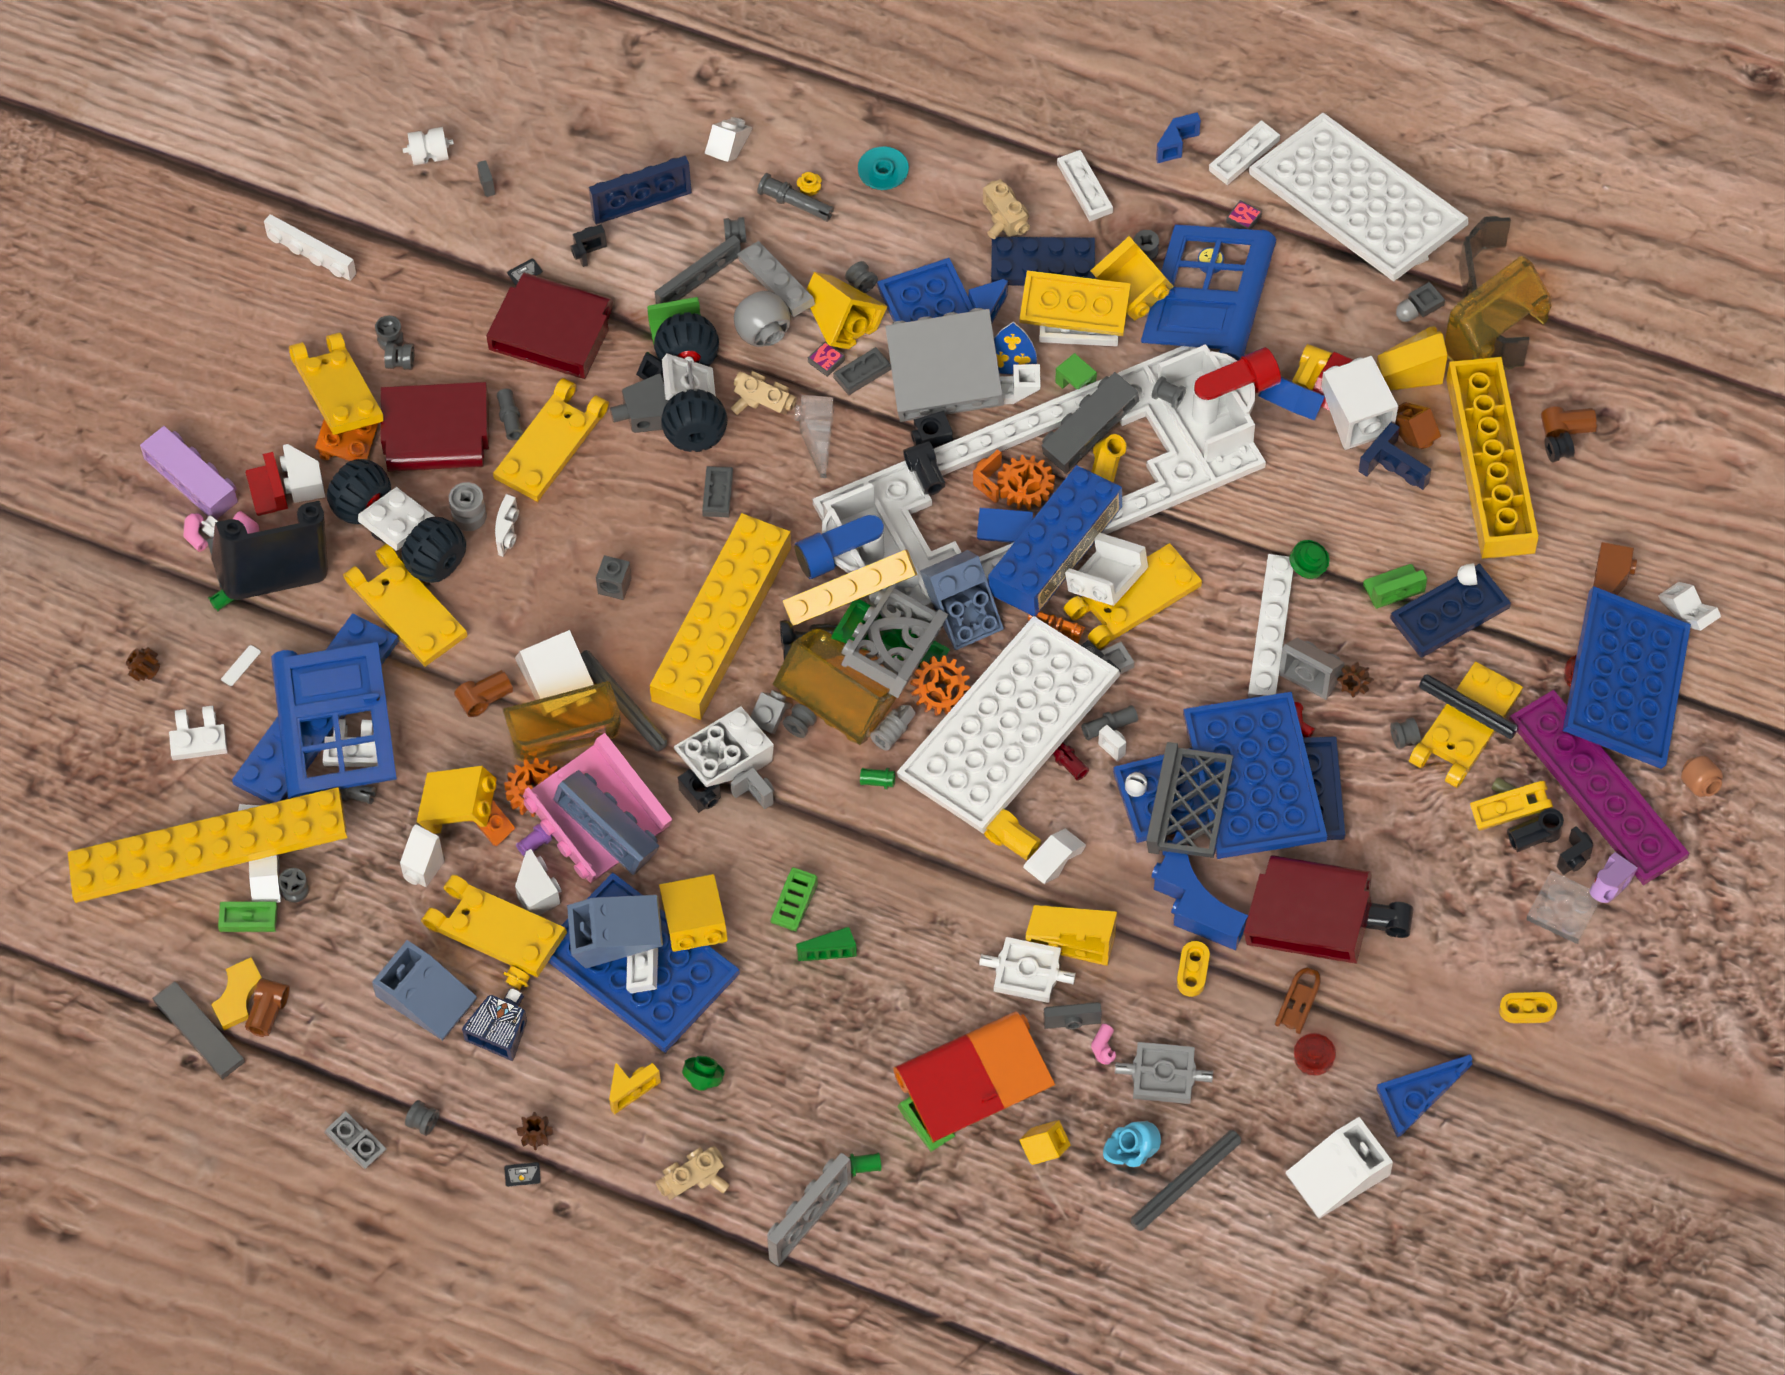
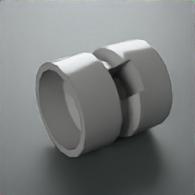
M470 482L460 483L453 487L449 493V504L453 522L464 531H474L480 528L487 518L481 488Z

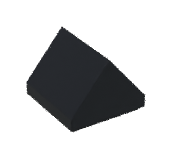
M646 352L636 375L645 380L654 375L661 374L664 382L662 361Z

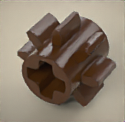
M149 647L133 650L126 661V665L130 669L128 675L138 682L141 679L143 681L145 679L151 680L160 669L159 660L156 659L158 653Z
M1357 661L1352 667L1345 665L1341 669L1344 674L1338 677L1337 681L1341 682L1342 692H1349L1354 698L1358 695L1359 691L1362 694L1369 691L1367 684L1374 681L1373 678L1369 677V667L1364 668Z
M533 1112L532 1116L528 1118L522 1117L523 1127L516 1128L517 1135L523 1136L521 1139L522 1146L524 1147L529 1144L533 1146L534 1150H537L538 1146L543 1144L548 1146L547 1135H553V1128L547 1126L549 1123L548 1117L541 1118L537 1116L536 1112Z

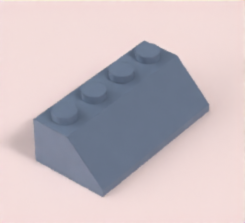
M577 770L558 785L553 800L633 876L657 853L659 848L657 838L650 831H643L637 825L638 822L628 811L623 812L617 806V801L608 792L603 793L597 787V782L588 773L583 774L580 770Z

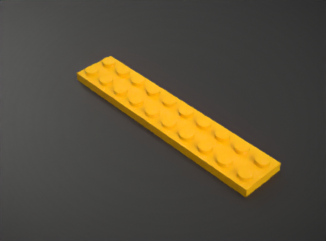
M339 787L69 851L68 861L72 897L75 903L346 839L348 837Z

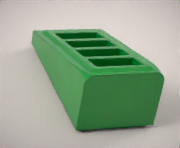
M845 927L797 943L796 955L798 961L850 958L857 956V947L850 928Z

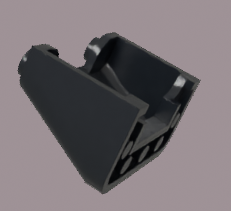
M320 501L305 503L298 508V524L248 534L243 523L235 519L215 522L211 560L224 594L230 599L240 600L323 581L327 576L328 560L324 511Z

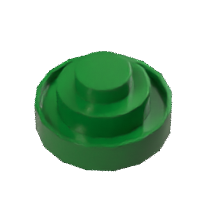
M1302 540L1290 552L1289 560L1291 567L1301 577L1316 579L1326 571L1330 558L1326 549L1318 542Z
M697 1056L685 1060L682 1074L691 1083L693 1088L705 1091L722 1084L725 1070L713 1058Z

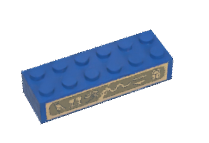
M1076 465L989 573V587L992 596L1036 617L1066 579L1065 572L1069 568L1074 569L1095 542V537L1104 531L1122 508V487Z

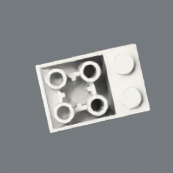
M740 706L675 745L674 749L702 783L709 787L731 781L740 772H747L751 768L758 771L772 762L774 744Z
M1358 1117L1326 1138L1286 1171V1175L1318 1219L1390 1176L1393 1161L1361 1118Z

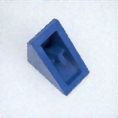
M1004 279L969 289V299L974 309H989L993 323L1008 296V281Z

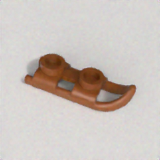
M1306 967L1296 973L1274 1025L1280 1026L1281 1023L1289 1029H1296V1033L1301 1034L1320 987L1321 977L1317 970ZM1304 974L1315 976L1314 987L1310 988L1299 984V978ZM1290 999L1295 1000L1292 1009L1287 1008ZM1306 1004L1303 1013H1301L1300 1009L1302 1005Z

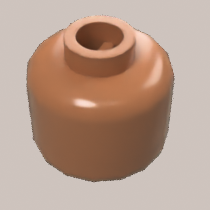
M1698 756L1686 761L1683 766L1681 779L1693 794L1698 797L1712 796L1720 790L1723 774L1721 769L1710 758Z

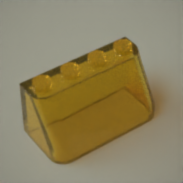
M813 629L793 642L772 685L777 687L783 695L791 697L798 703L808 707L814 714L823 719L828 726L836 728L846 735L848 740L861 745L868 740L871 732L875 730L896 700V697L889 694L890 689L848 665L847 667L842 666L845 655L841 652L846 644L831 639L832 634L825 630Z
M610 681L503 709L512 753L519 761H531L535 758L539 759L592 745L595 743L596 738L606 733L609 739H613L620 731V711Z

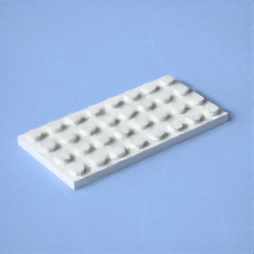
M1321 113L1249 167V174L1393 282L1468 225L1467 216L1325 113Z
M1033 616L897 771L898 778L984 834L987 830L986 827L1002 809H1005L1117 680L1120 676L1119 669Z

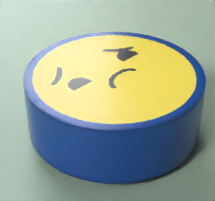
M1208 247L1203 249L1198 255V262H1210L1214 248ZM1221 251L1216 263H1224V256ZM1200 268L1201 271L1207 273L1208 269ZM1214 269V273H1217V272L1220 271V270Z

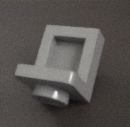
M771 690V693L761 692L750 717L759 728L775 734L785 710L790 709L792 703L785 701L787 696L778 691Z
M754 768L747 772H740L731 782V791L735 798L749 790L764 809L774 804V788L767 778L762 779Z

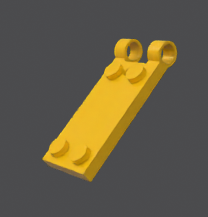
M340 332L326 336V343L330 352L328 354L309 358L303 342L289 346L291 360L333 435L383 422V413L347 351Z
M562 378L557 383L554 394L493 472L494 479L538 502L599 420L604 417L609 407V401L595 395L590 400L584 413L567 404L576 391V384Z
M387 543L375 551L377 558L387 569L370 582H367L362 572L356 566L343 574L347 584L363 599L386 626L398 636V639L424 667L468 636L463 626L419 579L412 576L404 563L398 558L394 549ZM386 581L390 582L388 585H383Z
M1170 543L1147 556L1148 568L1114 606L1084 596H1076L1065 604L1064 611L1072 621H1076L1089 611H1092L1102 623V625L1094 628L1088 635V640L1098 649L1104 648L1111 641L1202 586L1200 577ZM1105 609H1110L1111 612H1110V613H1106L1104 610H1105Z
M1475 661L1456 690L1506 717L1522 693L1523 687ZM1446 704L1422 741L1414 748L1409 762L1422 769L1432 753L1453 764L1445 778V782L1455 788H1459L1496 731ZM1450 745L1454 749L1450 750L1447 746Z
M451 875L443 887L449 895L461 900L450 918H447L437 909L429 908L421 919L423 925L428 929L443 934L537 978L567 934L565 927L471 886L457 875ZM466 911H470L468 915H464Z

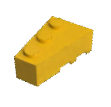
M1034 905L1026 932V941L1061 948L1062 956L1108 966L1115 940L1117 912Z

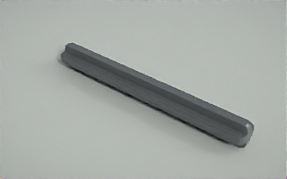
M584 650L580 653L590 677L654 750L659 752L666 748L668 743L665 736L591 652Z
M1234 1130L1228 1131L1131 1217L1133 1227L1138 1231L1145 1229L1241 1143L1239 1134Z

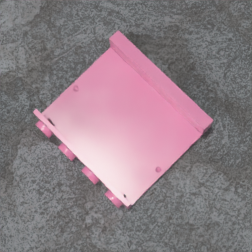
M606 733L596 738L592 747L533 789L526 788L523 795L525 807L530 813L538 815L541 819L540 825L549 836L552 834L558 841L557 847L565 857L569 856L576 864L574 869L582 879L586 878L590 884L619 862L553 800L557 787L563 780L577 770H580L583 774L588 773L595 779L597 787L603 793L608 792L616 799L617 806L623 812L628 811L636 818L637 825L643 831H650L654 836L667 829L672 822L670 815Z

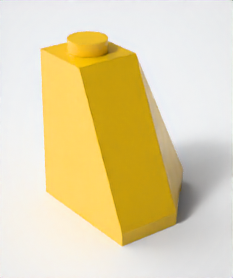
M814 272L806 289L814 298L815 305L810 307L815 320L827 344L833 347L850 349L857 344L856 339L865 333L870 335L875 332L888 307L840 279L823 273Z
M1435 326L1428 327L1378 355L1376 364L1390 390L1443 384L1448 356L1443 334L1440 331L1437 332Z

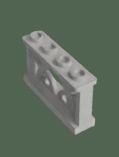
M892 585L886 591L880 590L874 601V604L877 606L875 608L869 607L863 618L866 623L860 622L852 635L855 640L849 639L841 652L845 655L841 665L844 667L848 665L890 689L889 694L899 698L940 632L948 614L940 609L937 612L895 589L896 586ZM892 605L896 607L895 613L889 612L887 606ZM899 610L905 613V617H900L901 613ZM902 629V637L913 651L903 647H896L887 651L882 642L880 631ZM868 634L869 640H864L866 635ZM916 634L918 638H912L910 635ZM860 649H867L869 653L863 656L859 653ZM900 655L904 658V661H900L897 656L894 658L892 656ZM875 656H877V658H878L877 660H874V661H872V660L869 659V658H873V657H875Z

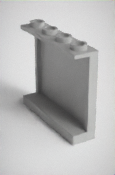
M975 308L960 314L950 312L942 317H921L917 321H896L891 325L885 326L900 422L914 420L944 411L945 415L1004 405L989 309Z

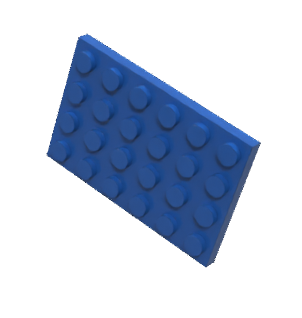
M1593 586L1588 593L1562 731L1662 769L1666 766L1691 624Z
M1292 692L1204 705L1183 710L1192 750L1233 755L1234 758L1215 849L1217 859L1327 841V832ZM1194 759L1195 767L1200 765L1197 762V760ZM1214 762L1208 768L1216 776L1225 770L1226 763ZM1204 769L1197 773L1200 785L1211 779ZM1213 784L1205 789L1203 793L1209 800H1212L1220 795V790ZM1210 808L1206 810L1208 823L1215 819V814Z
M612 872L587 899L640 896L642 894ZM660 909L663 946L658 947L657 989L630 993L626 989L627 957L585 969L571 955L569 922L567 919L561 925L565 927L567 934L548 963L664 1053L673 1046L740 974L739 968L709 945L673 952L665 912Z

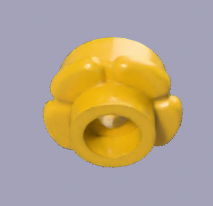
M805 172L797 179V187L800 188L801 193L813 196L819 192L822 179L818 174Z
M510 966L508 972L503 973L507 977L505 983L518 990L522 986H529L527 982L531 976L520 969Z

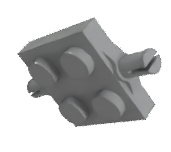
M1138 1042L1137 1055L1133 1060V1064L1116 1062L1115 1074L1132 1075L1134 1083L1133 1099L1190 1104L1191 1089L1195 1081L1212 1083L1213 1070L1196 1069L1194 1062L1195 1047Z

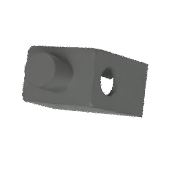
M661 374L654 375L622 390L623 404L610 407L613 423L628 419L631 430L634 433L663 430L661 418L664 407L669 400L665 399V389Z

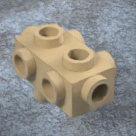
M1001 179L991 181L983 187V203L992 214V221L994 222V225L987 232L989 237L996 239L1002 231L1008 237L1026 233L1030 228L1027 222L1029 214L1026 207L1016 200L1011 187Z
M740 371L734 381V386H736L734 392L738 393L741 398L731 407V410L736 415H739L748 405L756 409L759 404H762L786 415L788 411H792L797 397L788 393L789 387L775 381L772 386L764 382L766 377L752 371L748 375Z
M715 1146L706 1151H703L701 1147L687 1155L688 1162L682 1166H679L678 1162L663 1170L665 1176L656 1181L659 1192L664 1197L667 1196L669 1200H672L696 1184L701 1189L710 1184L721 1193H724L730 1185L716 1175L724 1166L721 1163L723 1161L722 1155Z

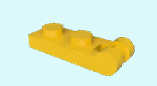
M1539 781L1471 802L1470 805L1478 830L1481 831L1532 814L1541 813L1545 809L1554 808L1551 799L1547 798L1546 790L1548 788L1546 782ZM1535 794L1537 802L1529 804L1527 796Z

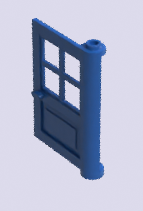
M1175 225L1161 272L1174 286L1179 267L1208 269L1202 289L1173 287L1164 299L1158 300L1150 307L1141 342L1187 347H1200L1206 344L1208 348L1220 349L1218 353L1227 354L1239 361L1245 354L1273 250L1276 246L1277 239L1268 230ZM1187 241L1215 243L1211 261H1182ZM1222 243L1251 245L1245 265L1216 263ZM1214 269L1243 271L1238 291L1209 289Z
M373 642L301 655L291 650H282L274 653L271 656L288 799L337 787L343 789L397 780L379 643ZM371 711L374 735L341 740L338 716ZM333 717L336 741L303 746L300 722ZM375 742L378 766L345 771L342 747ZM337 748L340 772L307 778L304 753Z

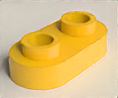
M1199 941L1187 943L1181 952L1177 988L1183 995L1189 997L1201 994L1205 988L1210 952L1208 947ZM1192 956H1197L1200 958V960L1192 961L1190 958ZM1188 981H1192L1196 985L1190 987L1186 983Z
M1545 992L1509 993L1501 999L1499 1006L1500 1016L1509 1023H1546L1554 1018L1557 1010L1555 998ZM1543 1007L1546 1009V1012L1541 1013L1537 1008ZM1515 1008L1518 1012L1511 1013L1508 1009Z

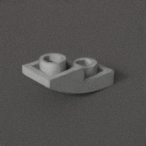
M346 1111L324 1132L341 1150L364 1169L368 1168L386 1151V1148L367 1128L364 1130Z

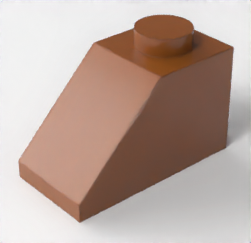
M1407 402L1398 406L1395 424L1400 427L1399 436L1408 446L1425 449L1434 444L1433 441L1441 437L1431 408Z

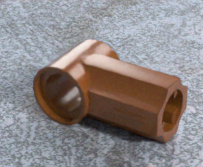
M1553 406L1543 410L1541 413L1545 437L1553 436L1555 438L1563 432H1568L1569 434L1596 432V413L1593 408L1564 411L1562 407Z
M500 670L477 683L475 681H468L461 684L455 690L454 695L467 716L476 717L482 714L490 703L512 693L513 687L506 673Z
M260 978L254 992V1004L245 1024L247 1031L260 1037L270 1035L279 1009L282 1010L287 1003L290 992L289 985Z

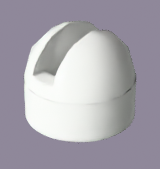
M1474 563L1461 566L1457 573L1459 582L1468 586L1477 585Z
M1140 772L1129 774L1125 781L1126 792L1134 797L1142 796L1147 790V779Z

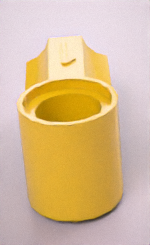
M1307 344L1302 353L1299 368L1292 381L1302 387L1313 390L1318 376L1333 353Z
M1112 434L1095 444L1093 448L1095 459L1091 470L1092 473L1114 483L1120 457L1126 452V442L1123 437Z
M1002 809L986 827L987 830L984 833L986 838L998 846L1005 845L1026 861L1030 859L1041 845V839L1019 825L1017 818L1005 809Z

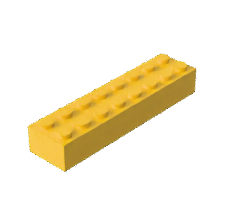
M1502 357L1449 362L1446 381L1481 558L1535 554L1538 532Z
M741 513L649 685L652 702L693 718L702 719L791 550L790 531Z

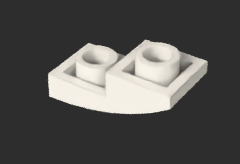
M508 494L505 495L501 503L495 526L498 555L502 557L508 548L511 549L514 546L517 537L513 524L517 521L519 509H517L516 498Z

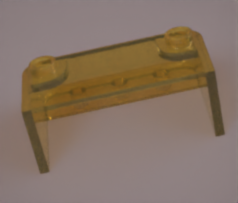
M1525 256L1518 257L1452 309L1445 337L1447 357L1451 361L1489 358L1495 351L1496 338L1529 313L1543 325L1547 322L1549 311L1552 307V297L1533 263Z

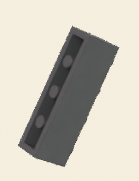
M1116 372L1110 377H1104L1098 384V389L1092 395H1086L1081 400L1079 408L1073 414H1067L1061 421V426L1055 432L1051 431L1044 437L1043 444L1041 445L1043 455L1065 474L1139 402L1138 391Z

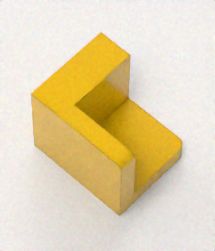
M1060 1120L1032 1127L1019 1139L1032 1165L1059 1158L1071 1146Z

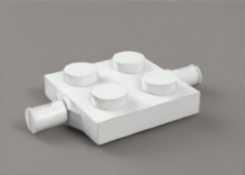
M1006 937L1003 950L998 957L981 954L979 966L996 968L994 992L1047 1003L1050 1001L1052 989L1057 981L1074 985L1076 973L1059 970L1061 948Z

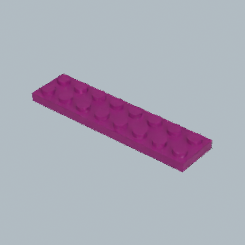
M1555 690L1550 691L1510 715L1509 720L1519 726L1518 734L1615 852L1638 867L1634 875L1643 886L1688 858L1689 852L1603 748L1598 744L1562 731L1567 705Z

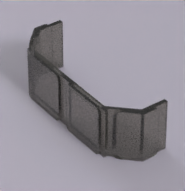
M1498 216L1484 217L1471 230L1469 236H1465L1459 262L1463 298L1467 302L1466 318L1470 346L1474 349V352L1480 353L1482 358L1502 357L1504 370L1513 369L1514 367L1524 366L1529 337L1505 338L1483 323L1481 317L1473 258L1482 249L1506 248L1511 222L1510 217L1499 218Z

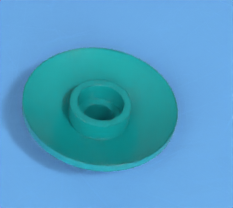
M891 147L872 148L865 152L858 162L860 179L867 186L877 190H889L899 186L905 181L909 172V164L906 157L900 151Z

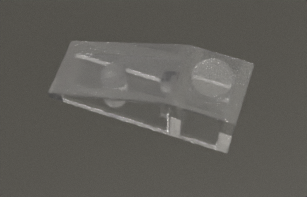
M802 395L801 405H796L795 421H799L800 433L820 477L826 478L834 415L833 397Z

